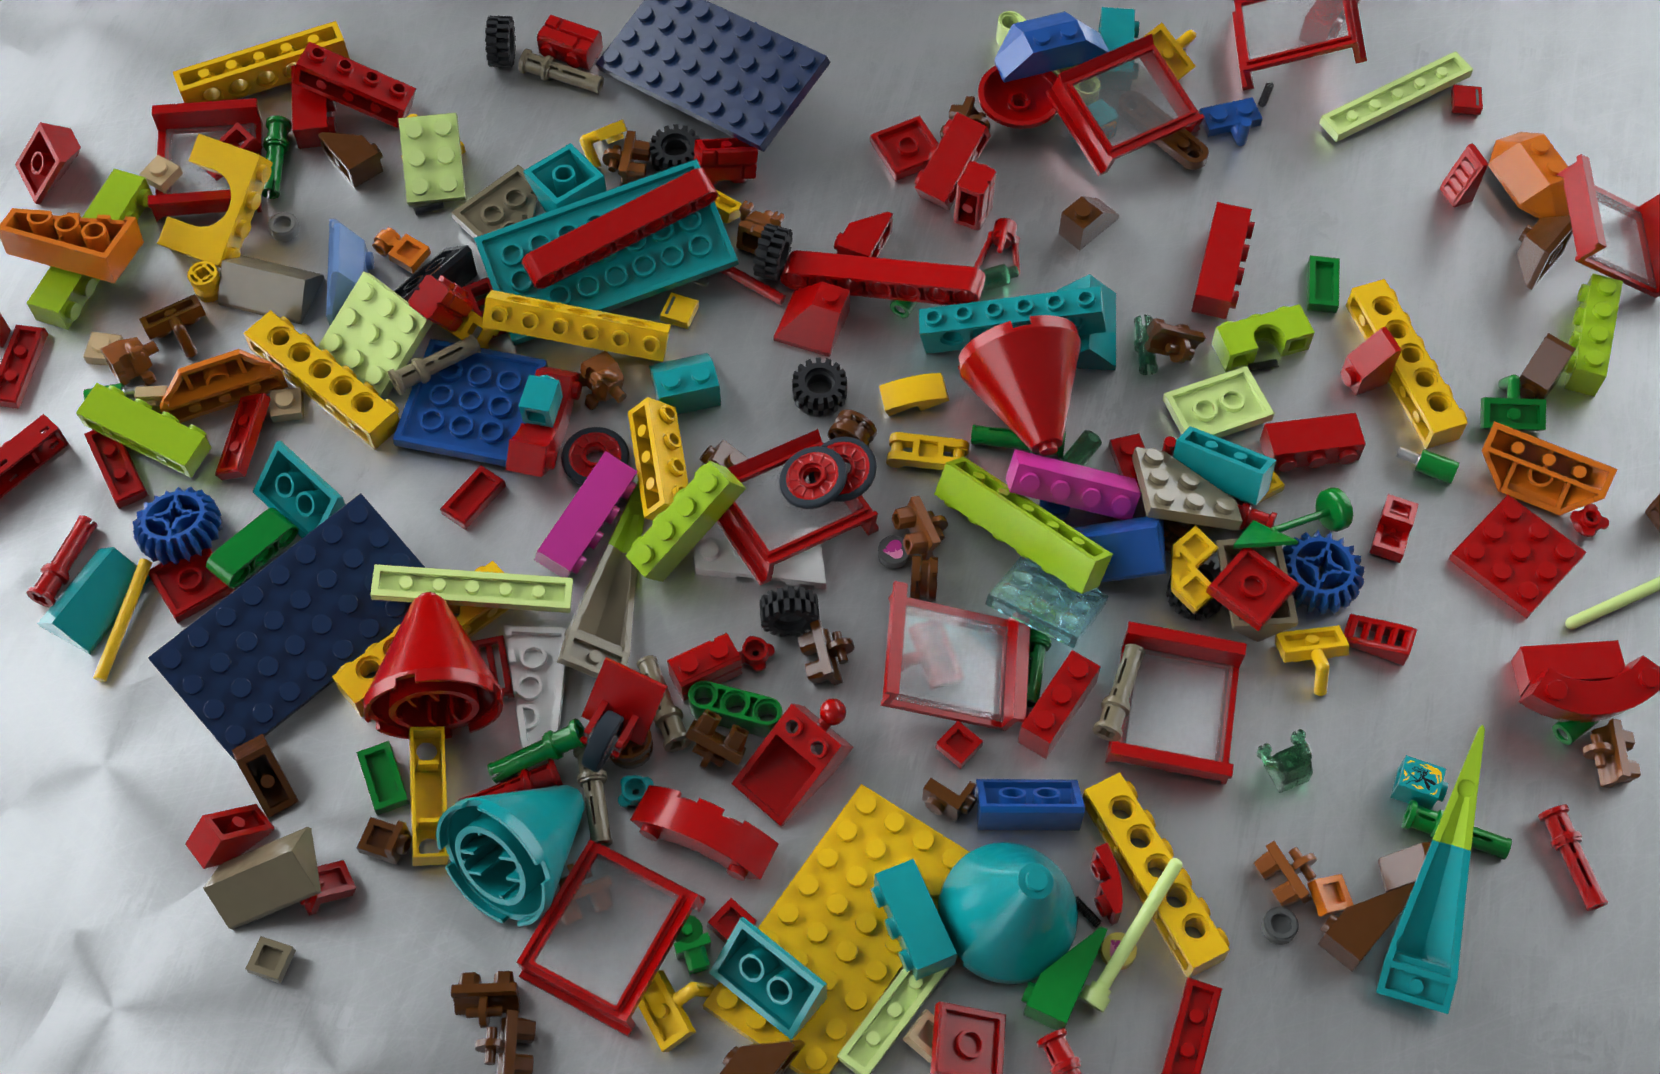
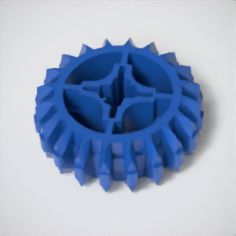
M178 487L175 492L171 493L166 490L165 495L160 497L154 495V501L151 503L145 502L144 510L137 511V519L132 522L134 526L133 537L140 551L145 556L151 558L153 562L159 560L163 565L169 561L177 565L181 559H186L190 562L191 556L196 554L202 556V550L204 548L211 549L212 541L219 539L218 533L222 530L221 512L215 501L202 490L195 491L192 487L187 488L185 491Z
M1319 530L1313 534V537L1305 532L1301 535L1300 539L1293 538L1298 540V545H1286L1282 549L1288 575L1299 583L1297 589L1292 594L1293 598L1297 600L1295 603L1296 608L1302 604L1308 606V614L1314 608L1319 610L1321 616L1328 609L1334 614L1339 611L1340 607L1346 609L1351 601L1358 597L1359 589L1364 584L1363 575L1365 567L1360 565L1361 556L1353 555L1354 545L1349 547L1343 545L1344 537L1338 541L1333 540L1332 532L1327 534L1326 537H1322Z

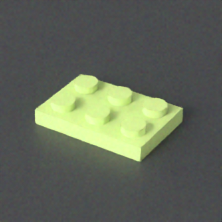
M457 113L398 118L407 204L419 205L439 201L466 200Z
M1247 366L1166 392L1163 396V402L1181 434L1191 426L1222 438L1272 421L1275 414Z

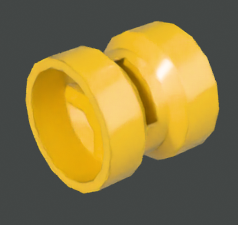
M199 261L193 264L188 270L187 277L197 298L203 302L218 300L220 277L216 266L209 261Z

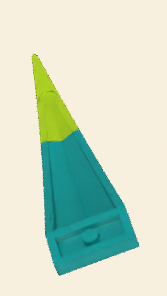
M1483 725L1478 728L1387 948L1376 988V993L1445 1014H1449L1458 980L1466 892L1485 735Z

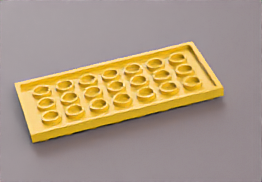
M863 784L853 794L758 927L760 931L827 983V999L796 1037L792 1039H801L805 1043V1046L789 1065V1068L798 1074H831L840 1062L837 1058L839 1052L903 968L899 957V951H902L897 938L892 940L889 936L884 921L888 919L883 907L878 908L871 894V888L874 887V875L914 859L938 911L939 895L946 877L956 863L969 853L968 850ZM721 982L716 985L703 1003L704 1010L754 1044L790 1040Z

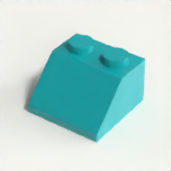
M571 143L523 171L525 178L545 212L607 191L604 175Z
M708 353L649 365L657 400L676 407L677 415L721 405L720 385L713 360Z

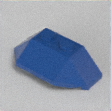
M1064 11L1012 24L995 57L994 63L1005 83L1079 65L1109 52L1098 31Z

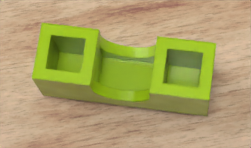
M1298 304L1291 307L1282 306L1275 311L1265 314H1253L1246 319L1235 322H1224L1216 326L1211 344L1225 372L1248 366V363H1254L1259 348L1256 342L1265 341L1271 343L1276 347L1280 356L1283 357L1309 350L1315 332L1301 305Z

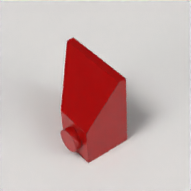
M40 122L15 164L35 204L42 203L79 154L81 146L71 128Z
M819 282L795 290L774 334L773 340L830 357L850 312V290L825 282Z

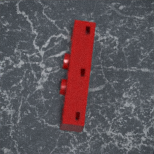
M44 414L0 447V499L69 445L59 427ZM57 442L59 443V444H57L54 448H52V449L50 448V447H52L55 443H57ZM17 475V477L14 478L11 482L9 481L12 477Z

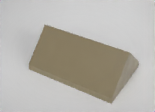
M240 255L238 258L222 260L218 304L263 316L271 310L280 318L284 316L290 322L302 325L324 280V275Z
M1238 539L1216 540L1215 544L1219 547L1217 556L1221 572L1243 549H1233V545ZM1282 546L1251 547L1288 575ZM1293 595L1286 600L1259 632L1229 610L1232 629L1256 642L1295 627L1299 623Z
M305 827L218 866L203 889L229 929L234 930L321 893L311 828Z

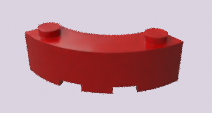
M546 366L536 370L535 376L548 375L560 381L563 398L553 428L531 423H521L516 434L509 439L505 470L543 477L549 469L553 470L555 468L557 455L570 422L574 402L579 400L581 396L582 382H579L580 373Z
M1643 655L1628 663L1616 677L1602 681L1577 680L1562 675L1552 668H1548L1535 676L1519 700V703L1532 711L1557 720L1566 719L1581 722L1605 720L1619 715L1654 696L1660 690V666Z
M648 786L630 819L640 828L639 833L651 841L665 840L694 850L725 867L727 874L739 881H745V879L761 880L779 843L745 820L742 824L736 819L722 816L725 809L701 798L695 802L689 798L681 797V791L661 786Z

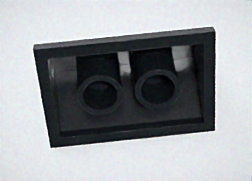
M468 245L445 248L395 289L394 292L408 302L415 290L420 289L419 284L426 275H432L437 279L443 275L463 288L478 275L471 248Z

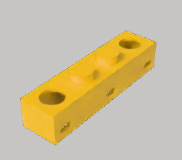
M444 726L410 727L412 866L447 865L449 854L446 847L441 849L439 853L421 854L419 851V846L424 840L433 839L437 842V825L440 817L447 810ZM423 743H430L435 746L437 754L431 760H422L416 753L417 748Z

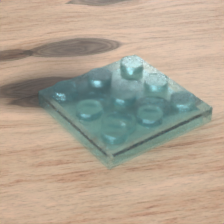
M1021 556L988 594L985 605L1061 643L1075 648L1105 607L1109 596L1102 593L1098 588L1083 594L1072 591L1065 582L1054 575L1045 573L1041 566L1031 559Z

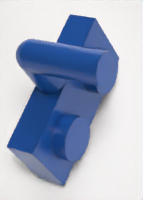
M1253 97L1200 108L1199 110L1200 115L1203 114L1205 116L1201 124L1207 137L1231 132L1238 146L1246 144L1250 128L1261 126L1263 119Z

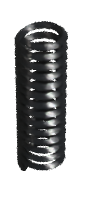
M1266 83L1258 102L1259 106H1266L1274 87L1273 83Z
M443 201L413 209L415 214L419 215L444 209Z
M1277 359L1248 363L1250 372L1258 371L1261 368L1264 370L1279 367Z
M1076 896L1079 912L1083 913L1089 923L1097 928L1101 923L1100 918L1082 902L1079 896Z

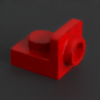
M344 860L317 866L321 893L299 902L305 906L309 916L317 914L320 904L354 895L356 886Z

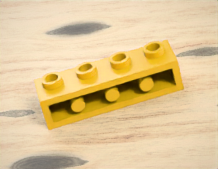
M647 397L628 411L636 470L638 471L637 476L643 515L645 519L653 521L659 513L665 511L671 505L676 493L686 488L688 478L676 407Z

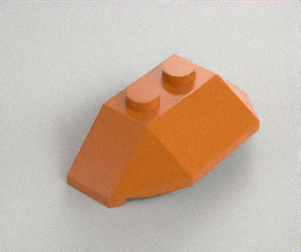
M1519 132L1496 140L1488 166L1516 206L1539 219L1569 215L1564 178L1556 175L1566 169L1568 165L1546 135L1542 133Z
M237 349L179 368L159 407L161 412L165 411L172 414L180 421L179 423L239 404L241 397L260 393L269 394L271 390L287 388L288 384L279 365Z
M1495 421L1481 450L1498 492L1508 494L1511 497L1557 515H1562L1605 499L1618 470Z

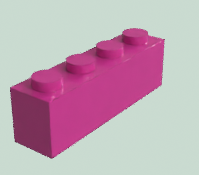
M1016 449L1005 477L1009 492L1122 520L1132 519L1141 495L1135 478Z
M605 451L537 550L534 561L559 577H569L572 572L577 575L587 561V558L583 556L587 549L590 547L594 550L602 539L604 533L600 530L605 522L611 525L621 509L617 505L622 497L628 500L635 490L637 484L633 480L638 471Z

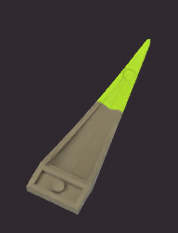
M638 481L564 634L565 638L557 663L596 679L606 657L627 666L630 657L638 570L625 555L632 549V543L643 532L644 515Z

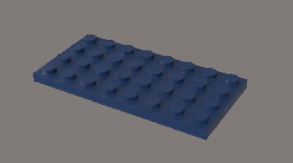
M644 0L595 65L600 71L764 152L831 62L826 55L706 0Z
M360 493L150 655L148 659L235 760L232 749L261 734L264 737L333 683L334 679L332 676L337 673L342 665L357 659L365 653V650L371 644L382 641L393 632L396 626L402 623L412 602L372 600L370 593L374 565L425 568V566Z

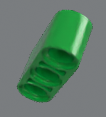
M269 508L215 550L208 558L206 568L229 588H236L285 549L295 539L299 529L276 508Z
M709 681L696 682L688 692L690 711L695 719L698 720L701 714L706 709H709L721 717L718 726L731 729L733 724L739 725L748 730L749 734L763 738L767 737L783 715L781 704L774 698ZM701 698L711 699V702L705 705L696 703ZM733 706H740L743 708V710L738 713H732L728 711ZM766 714H771L776 717L772 721H763L760 719V717Z

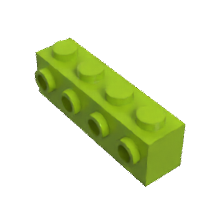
M1592 274L1587 285H1581L1577 295V301L1580 302V305L1576 309L1572 323L1576 325L1575 331L1572 332L1569 340V345L1576 348L1564 370L1567 373L1564 389L1595 397L1607 377L1623 281Z
M99 383L95 384L76 412L84 426L190 478L193 477L211 450V446L206 438L207 434L195 425L187 427L179 423L180 421L168 412L163 411L160 414L152 410L151 405L139 398L133 401L125 397L126 394L115 386L109 385L107 388Z
M709 461L695 472L694 479L686 488L676 493L671 505L654 518L653 525L644 535L639 536L632 543V549L625 556L645 578L663 582L745 491L746 487L727 467Z

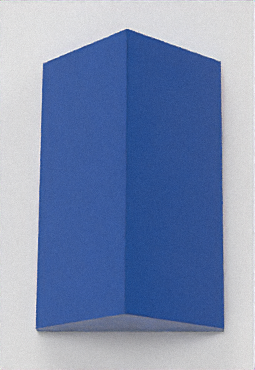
M1146 516L1072 527L1113 554L1101 583L1166 574L1164 520Z
M976 779L977 830L1080 831L1085 814V805L1077 780Z

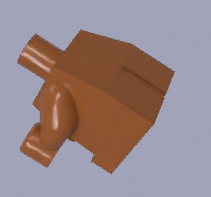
M745 200L739 208L741 222L738 224L736 248L755 254L756 248H758L759 238L761 239V232L764 230L765 225L772 224L781 227L785 216L783 213L778 215V211L773 213L770 210H766L764 213L758 211L751 213L754 209V204L752 202L747 204L748 201Z
M137 337L118 340L101 348L111 372L119 383H123L124 386L129 384L131 379L138 376L146 386L157 381L153 372L149 371V368L153 365L149 356L159 352L154 341L143 345Z
M603 351L581 363L579 382H582V387L587 386L592 391V394L586 395L584 403L589 410L595 409L599 402H606L612 398L617 403H621L626 399L627 394L622 390L624 376L618 363L607 351Z

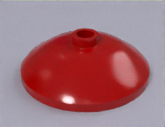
M995 65L981 78L978 87L979 104L989 118L1003 126L1015 129H1029L1041 126L1053 119L1058 113L1045 94L1047 90L1053 87L1057 76L1050 71L1004 83Z

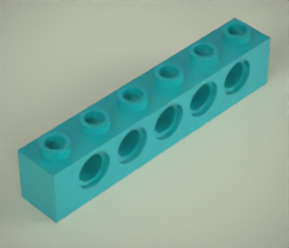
M1101 286L919 309V334L925 353L962 350L975 337L997 325L1008 321L1012 322L1013 328L1031 324L1029 317L1038 315L1066 318L1075 324L1079 335L1106 332L1105 307Z

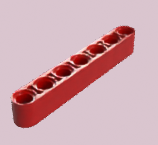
M696 168L529 252L523 257L522 264L537 289L546 288L710 205L717 199L718 192L703 168Z
M795 250L788 256L781 275V281L786 287L793 290L825 282L849 289L850 296L954 305L980 301L986 276L982 270L971 266Z

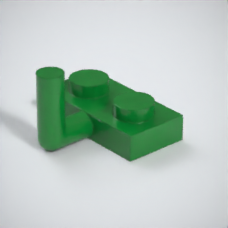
M1518 375L1507 376L1498 382L1500 389L1507 390V398H1481L1480 429H1491L1495 421L1519 431L1546 430V399H1521L1520 377Z

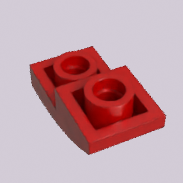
M1105 843L1094 849L1090 867L1095 878L1098 881H1103L1099 883L1095 894L1094 902L1102 917L1107 916L1112 926L1118 923L1122 913L1123 895L1121 878L1115 858L1108 843Z

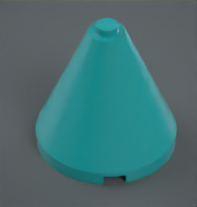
M569 785L470 797L456 802L442 814L436 832L438 849L441 850L446 847L451 862L445 866V869L451 880L472 905L495 921L504 923L509 918L518 920V927L534 923L547 912L553 902L585 809L583 795L576 788Z
M1007 842L992 843L981 846L966 854L949 872L942 885L938 900V913L958 957L964 962L963 966L974 974L997 983L1019 984L1038 979L1041 972L1069 951L1077 931V902L1068 879L1061 869L1047 856L1021 844Z

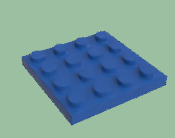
M430 339L423 359L455 343ZM481 348V352L475 353L431 375L429 382L425 384L420 382L412 386L393 437L394 445L506 467L509 439L516 434L521 423L526 424L522 421L519 403L529 374L535 375L536 370L541 367H548L547 360Z

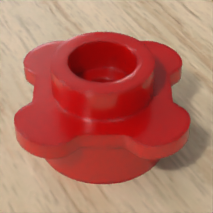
M1592 503L1584 506V509L1580 511H1573L1570 515V520L1573 522L1575 530L1586 537H1593L1600 529L1605 530L1609 526V520L1606 517H1602L1598 507Z
M749 636L742 646V651L738 653L742 664L746 663L752 666L754 671L761 672L765 670L766 661L774 655L775 649L772 644H767L762 638ZM753 652H758L759 654L754 656Z

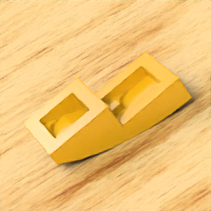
M942 373L910 376L879 385L884 409L888 416L916 406L923 411L950 401Z

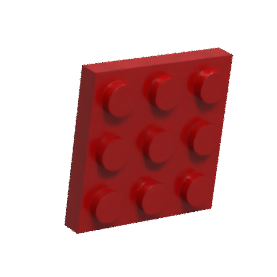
M1507 494L1451 553L1448 559L1527 619L1583 559L1587 552Z

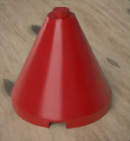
M1038 315L1029 317L1031 322L1029 325L1013 328L1012 322L1008 321L981 333L971 340L958 356L960 365L958 368L962 380L1033 453L1040 454L1041 456H1050L1055 454L1063 443L1081 340L1077 327L1072 321L1059 316Z
M432 592L422 593L412 601L365 694L366 722H371V719L376 721L377 731L402 739H409L410 727L444 726L445 739L452 738V729L469 726L470 733L483 729L493 723L502 713V689L444 598Z

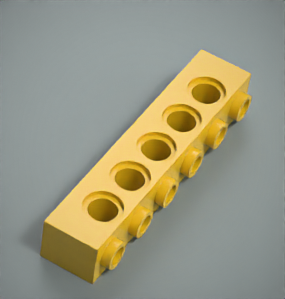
M336 21L173 71V75L184 103L236 100L290 83L291 66L296 65L309 42L348 59L350 58Z
M1385 279L1352 288L1346 307L1365 341L1380 328L1386 326L1402 349L1388 382L1425 448L1429 449L1460 439L1468 423L1466 414L1462 408L1458 407L1450 386L1445 384L1439 374L1437 363L1430 358L1425 349L1423 339L1416 334L1411 325L1409 315L1401 308L1396 292L1390 289Z
M491 290L486 296L482 327L660 362L664 361L671 327L669 324Z
M270 310L243 333L253 353L262 359L279 365L284 377L296 387H301L303 393L374 450L395 433L400 421L398 407L390 399L383 400L378 396L377 391L370 383L359 381L356 374L348 366H340L328 350L323 349L321 351L316 347L309 335L304 332L302 334L297 332L293 324L286 317L282 316L280 318Z
M494 561L475 570L504 573ZM448 605L453 614H459L456 618L469 638L509 610ZM401 624L396 626L393 632L382 641L371 644L365 650V653L357 659L342 665L337 673L332 676L339 691L361 717L364 716V697L373 678H366V676L371 672H377Z
M1119 772L1085 789L1082 798L1085 810L1105 843H1108L1114 858L1140 901L1144 904L1159 879L1152 876L1148 869L1155 867L1164 871L1169 861L1173 858L1174 852L1170 843L1165 838L1161 839L1157 833L1152 814L1147 809L1143 810L1138 802V794L1134 785L1130 781H1125ZM1123 810L1128 814L1129 818L1120 819L1114 815L1113 811ZM1134 838L1141 839L1147 847L1137 848L1130 840ZM1182 867L1153 915L1152 921L1186 977L1192 978L1224 961L1230 951V944L1225 932L1220 927L1216 928L1209 917L1211 913L1207 903L1202 897L1198 898L1191 888V878ZM1166 898H1178L1182 902L1183 907H1172ZM1194 927L1198 929L1201 937H1190L1186 933L1185 928Z

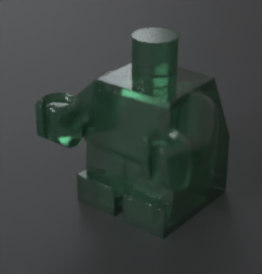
M1298 729L1297 733L1296 731L1292 732L1290 741L1294 746L1279 751L1273 756L1270 755L1272 747L1268 743H1265L1263 748L1260 745L1257 749L1256 755L1259 759H1262L1263 766L1279 793L1308 782L1313 774L1312 751L1305 739L1306 733L1302 729Z

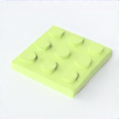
M363 271L319 343L318 348L321 351L323 349L328 350L340 366H348L356 374L359 381L370 383L377 391L378 396L387 398L394 387L389 378L388 371L391 369L396 371L408 364L433 322L409 306L405 299L372 274Z

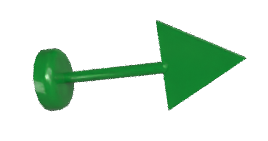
M1331 487L1323 490L1316 498V512L1272 528L1253 520L1234 543L1233 549L1298 545V540L1281 532L1315 520H1319L1330 531L1338 532L1344 530L1351 525L1353 520V507L1350 499L1339 488Z

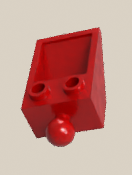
M828 699L823 702L820 707V719L805 706L791 704L731 783L780 826H784L835 773L854 748L830 728L831 725H838L844 721L846 707L843 702L838 699ZM798 726V730L793 733L794 729ZM816 744L823 745V752L821 754L815 751Z

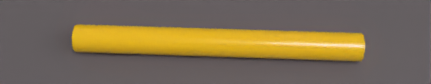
M140 558L93 676V679L97 681H107L152 566V562L147 559Z

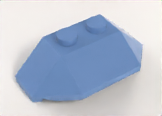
M329 219L326 317L329 325L332 324L363 271L370 273V270L374 269L373 252H368L365 241L336 219Z

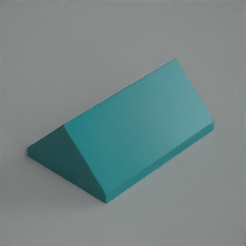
M1089 274L1057 290L1065 291L1101 286L1105 307L1106 332L1079 335L1081 347L1077 368L1116 370V293Z
M276 441L253 493L269 508H276L299 529L298 535L303 538L346 504L343 497L282 441Z
M115 547L98 549L58 597L54 605L39 620L38 626L84 652L91 654L114 626L137 565ZM148 575L147 578H146V581H145V584H144V586H143V589H144V587L148 584V582L151 580V578L149 577V575Z
M744 917L739 919L709 972L790 1040L796 1037L827 999V983Z

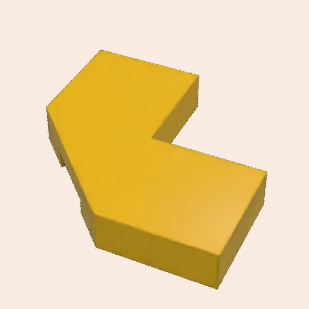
M1196 525L1173 544L1171 548V592L1194 615L1213 599L1212 596L1206 593L1211 582L1198 568L1213 556L1219 548Z

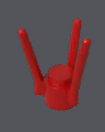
M1000 218L995 221L994 229L988 232L987 240L973 267L980 269L992 243L998 247L997 252L999 254L1003 252V249L1012 246L1015 276L1020 275V237L1016 235L1018 226L1014 220Z

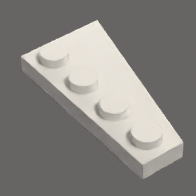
M819 528L761 533L758 535L768 550L771 551ZM727 537L701 539L693 548L696 574L737 579L738 576L749 577L757 581ZM821 544L774 565L772 580L786 582V585L799 586V584L815 585V588L826 589Z
M504 625L522 748L542 740L545 732L549 730L555 732L560 729L567 666L557 663L567 628Z

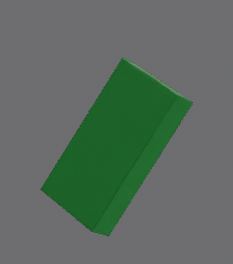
M1310 255L1307 273V310L1337 313L1339 308L1340 258Z
M389 741L356 752L377 816L410 804Z

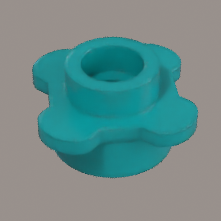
M639 775L624 776L620 781L622 793L618 797L619 805L623 808H627L630 805L638 806L648 786H654L652 779L649 777L643 778ZM638 790L639 793L637 795H634L633 791Z

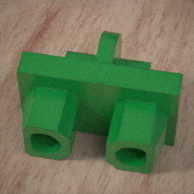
M689 915L675 940L674 952L677 960L685 959L689 976L710 969L706 950L711 949V940L708 932L703 933V926L700 920L695 916Z

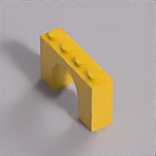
M198 133L188 161L202 169L225 177L231 190L229 208L218 222L205 227L194 226L167 216L157 244L200 261L212 262L216 267L221 268L222 260L238 258L241 255L240 249L244 239L251 230V220L255 210L260 206L263 188L271 177L273 162L259 154Z

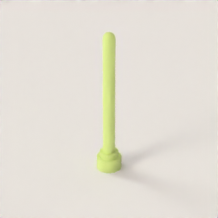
M1660 576L1567 618L1565 622L1566 627L1574 630L1660 591Z
M1172 858L1098 980H1093L1090 986L1086 985L1079 995V998L1095 1009L1104 1012L1111 1000L1108 997L1111 991L1109 988L1181 871L1183 864L1180 859Z

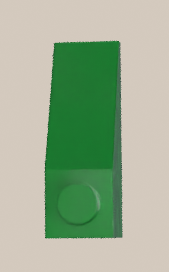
M1101 926L1041 972L1036 984L1029 981L1021 999L1022 1002L1026 1003L1024 1016L1054 1030L1066 1027L1108 929Z

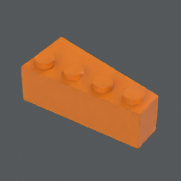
M12 208L0 223V239L6 254L114 284L144 243L136 217L125 216L124 220H112L110 215L98 214L97 218H83L80 216V213L68 212L65 215L56 216L52 215L51 211Z

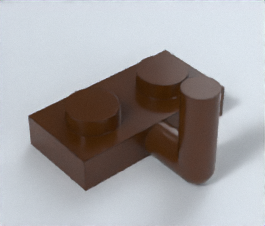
M195 294L139 318L150 340L163 338L173 330L186 357L191 358L197 355L198 352L184 326L192 325L206 315Z

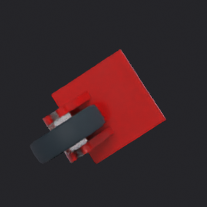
M606 657L581 716L589 720L580 739V742L587 745L581 764L585 768L599 772L609 756L615 759L619 758L629 740L642 746L668 686Z

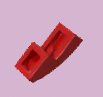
M1388 494L1369 553L1401 563L1419 504Z

